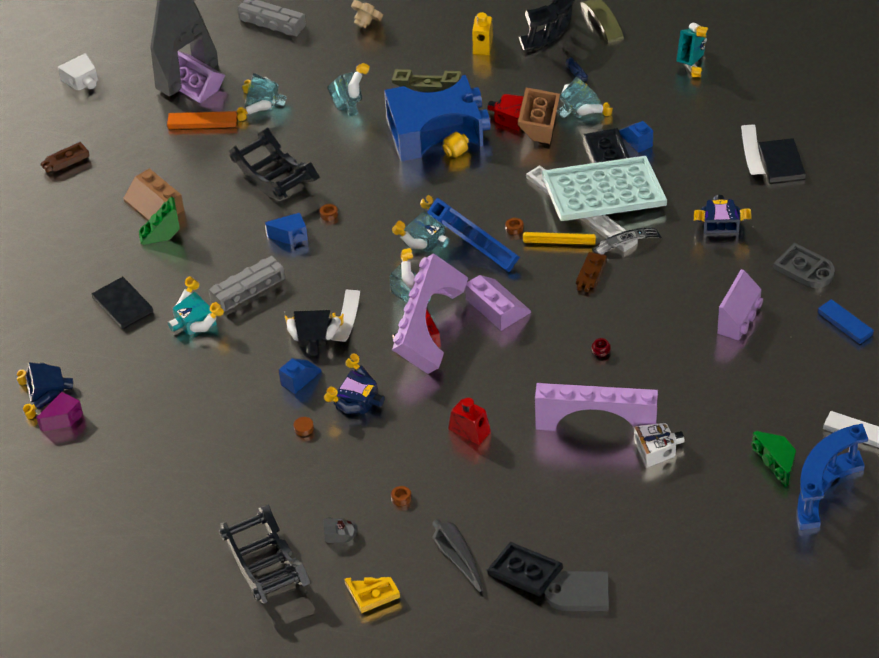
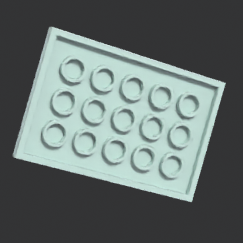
M647 156L542 171V178L560 221L667 206V199Z

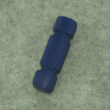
M574 58L566 59V66L575 77L583 82L587 81L588 75Z

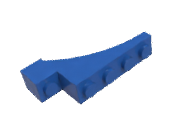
M438 197L427 211L429 215L508 272L511 271L520 257Z

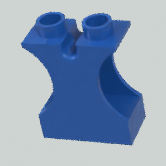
M462 75L461 79L452 87L438 92H418L405 86L384 90L386 116L401 161L422 158L423 154L430 147L443 142L453 132H459L461 135L464 133L469 142L483 146V131L491 129L487 109H478L482 108L479 87L471 88L466 75Z

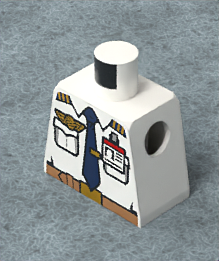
M666 423L634 427V441L646 468L673 458L676 455V445L685 442L683 432L671 433Z

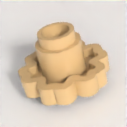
M354 0L351 5L357 11L354 23L364 29L370 25L372 19L380 22L383 14L375 10L374 6L369 3Z

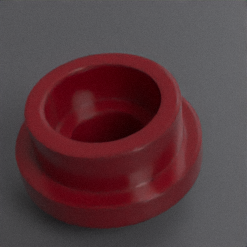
M598 338L592 344L591 350L597 356H605L610 353L611 345L606 339Z

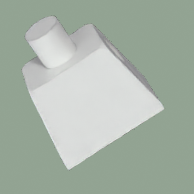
M86 54L58 66L61 81L75 90L80 91L86 87L93 89L98 81L96 69Z

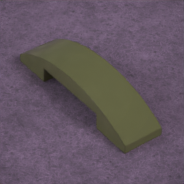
M602 0L581 2V6L586 13L592 14L601 27V34L608 43L624 39L614 14Z
M395 69L391 81L397 86H405L414 91L436 92L455 85L460 80L462 72L444 71L443 76L413 75L412 70Z

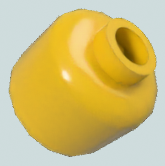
M453 132L443 140L442 148L448 157L457 158L468 150L467 143H469V140L464 133L461 135L459 132Z

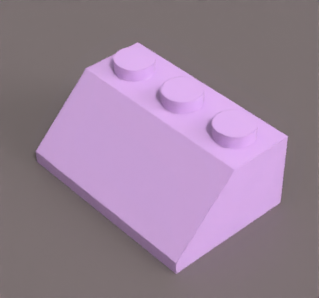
M178 51L182 85L179 91L202 103L219 90L225 75L193 56Z
M741 269L719 306L717 334L738 341L743 334L747 333L749 322H753L757 308L760 309L763 303V298H761L762 289L745 270Z
M479 275L466 284V300L501 331L531 313L529 308L495 279Z

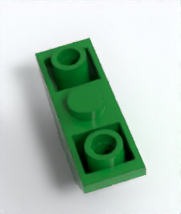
M173 197L164 202L161 208L138 231L142 245L168 241L180 229Z
M760 431L753 432L751 442L753 450L762 457L764 464L772 469L775 477L781 480L785 486H788L795 464L796 449L784 436Z

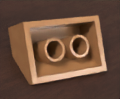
M532 88L525 89L518 125L533 141L551 143L560 98L559 93Z
M150 168L135 176L123 198L124 202L147 221L170 197H173L175 200L177 214L184 211L182 195Z

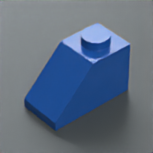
M644 121L619 130L621 137L638 153L653 146V130Z
M300 213L265 222L268 238L290 245L308 240L306 225Z
M292 358L279 369L280 382L283 387L296 394L320 374L322 370L308 360Z

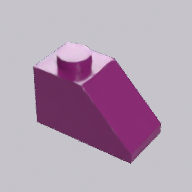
M61 392L36 418L40 430L44 432L72 426L75 421L80 419L83 411L79 400Z

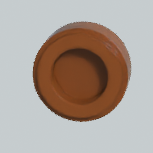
M333 204L323 205L320 208V217L325 221H332L338 217V208Z
M519 218L508 219L505 223L506 232L511 235L522 233L524 230L523 221Z
M300 417L294 421V431L297 435L307 436L313 432V421L309 417Z
M398 486L391 491L393 504L405 506L411 502V490L408 487Z

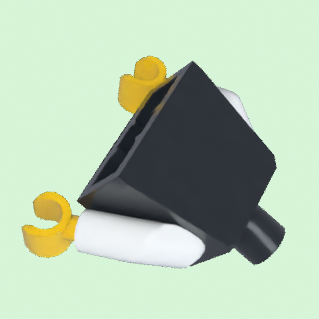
M330 310L294 311V317L288 318L285 316L287 330L295 341H299L300 346H307L308 355H317L318 346L327 345L328 340L333 338L339 326L343 325L344 314L337 317L336 313H333L331 316Z

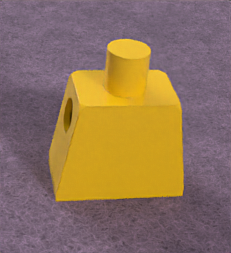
M480 12L475 16L473 24V54L490 55L493 39L492 17L487 16L484 12ZM480 36H485V39L481 41Z

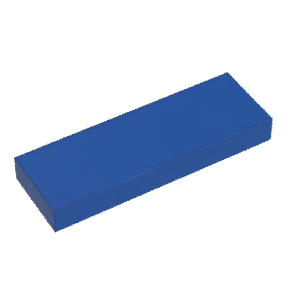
M832 299L818 308V314L859 344L870 338L874 333L873 329Z

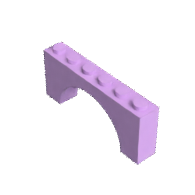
M434 253L427 258L424 257L419 263L420 269L414 278L415 283L409 293V301L404 307L405 313L399 322V330L393 339L394 345L392 348L394 352L427 374L440 367L444 352L432 340L427 328L426 307L428 301L433 294H442L453 299L464 293L468 281L467 276Z
M537 383L535 393L536 430L556 431L558 422L566 415L590 409L617 414L626 419L633 428L635 426L657 424L658 390Z

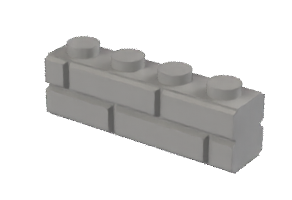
M244 0L238 6L240 20L256 24L257 26H263L273 31L283 32L286 35L297 37L306 26L305 14L260 0Z
M273 256L262 259L257 264L245 268L235 276H230L220 284L213 285L209 289L210 300L212 303L217 302L220 304L225 312L284 280V268Z

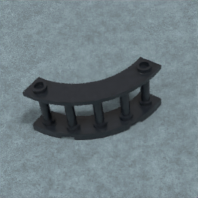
M553 0L549 6L545 5L540 8L526 10L525 15L530 30L528 35L519 37L523 51L543 47L559 38L568 27L575 0ZM546 24L542 30L536 32L537 26Z
M269 128L257 134L259 136L258 140L239 150L237 146H234L229 150L231 160L237 163L249 180L266 195L274 199H284L288 197L286 191L302 182H313L320 178L311 162H301L298 164L296 159L289 153L284 154L280 150L281 145ZM260 146H265L270 155L251 166L243 157ZM273 161L281 165V167L264 177L256 172ZM283 173L291 174L281 181H271Z
M269 504L259 507L260 512L257 513V516L231 527H228L227 522H223L220 524L221 529H219L223 541L227 540L243 575L251 587L255 600H260L263 604L267 603L266 594L289 584L298 583L301 586L310 584L303 563L297 558H291L292 551L285 539L279 538L277 532L280 529ZM260 523L266 525L269 532L267 537L238 549L232 535ZM267 545H275L278 550L275 555L250 566L246 565L242 556ZM278 562H284L286 565L284 569L258 580L252 575V573Z

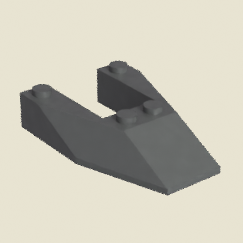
M157 0L150 49L155 88L169 97L182 88L178 59L179 49L190 43L191 56L212 68L218 65L217 50L194 0Z

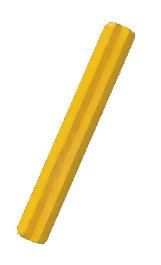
M524 232L523 242L595 245L596 235Z

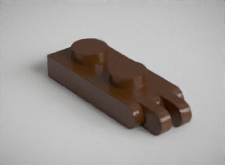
M78 142L47 156L40 165L46 172L58 171L90 155L86 147L81 142Z
M593 252L588 253L576 279L577 291H582L585 286L584 292L589 293L591 288H595L607 262L606 255Z

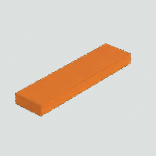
M237 111L169 113L167 127L168 129L237 127L238 113Z

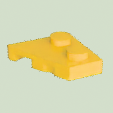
M364 577V581H352L351 578L344 579L345 585L361 613L400 598V592L391 577H380L378 579Z

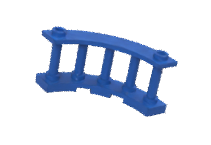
M863 423L833 432L821 440L807 456L801 472V491L797 507L799 530L820 527V499L824 498V493L838 477L841 479L849 474L864 471L865 465L860 451L857 450L859 443L868 442V436ZM849 447V452L837 456L838 453Z

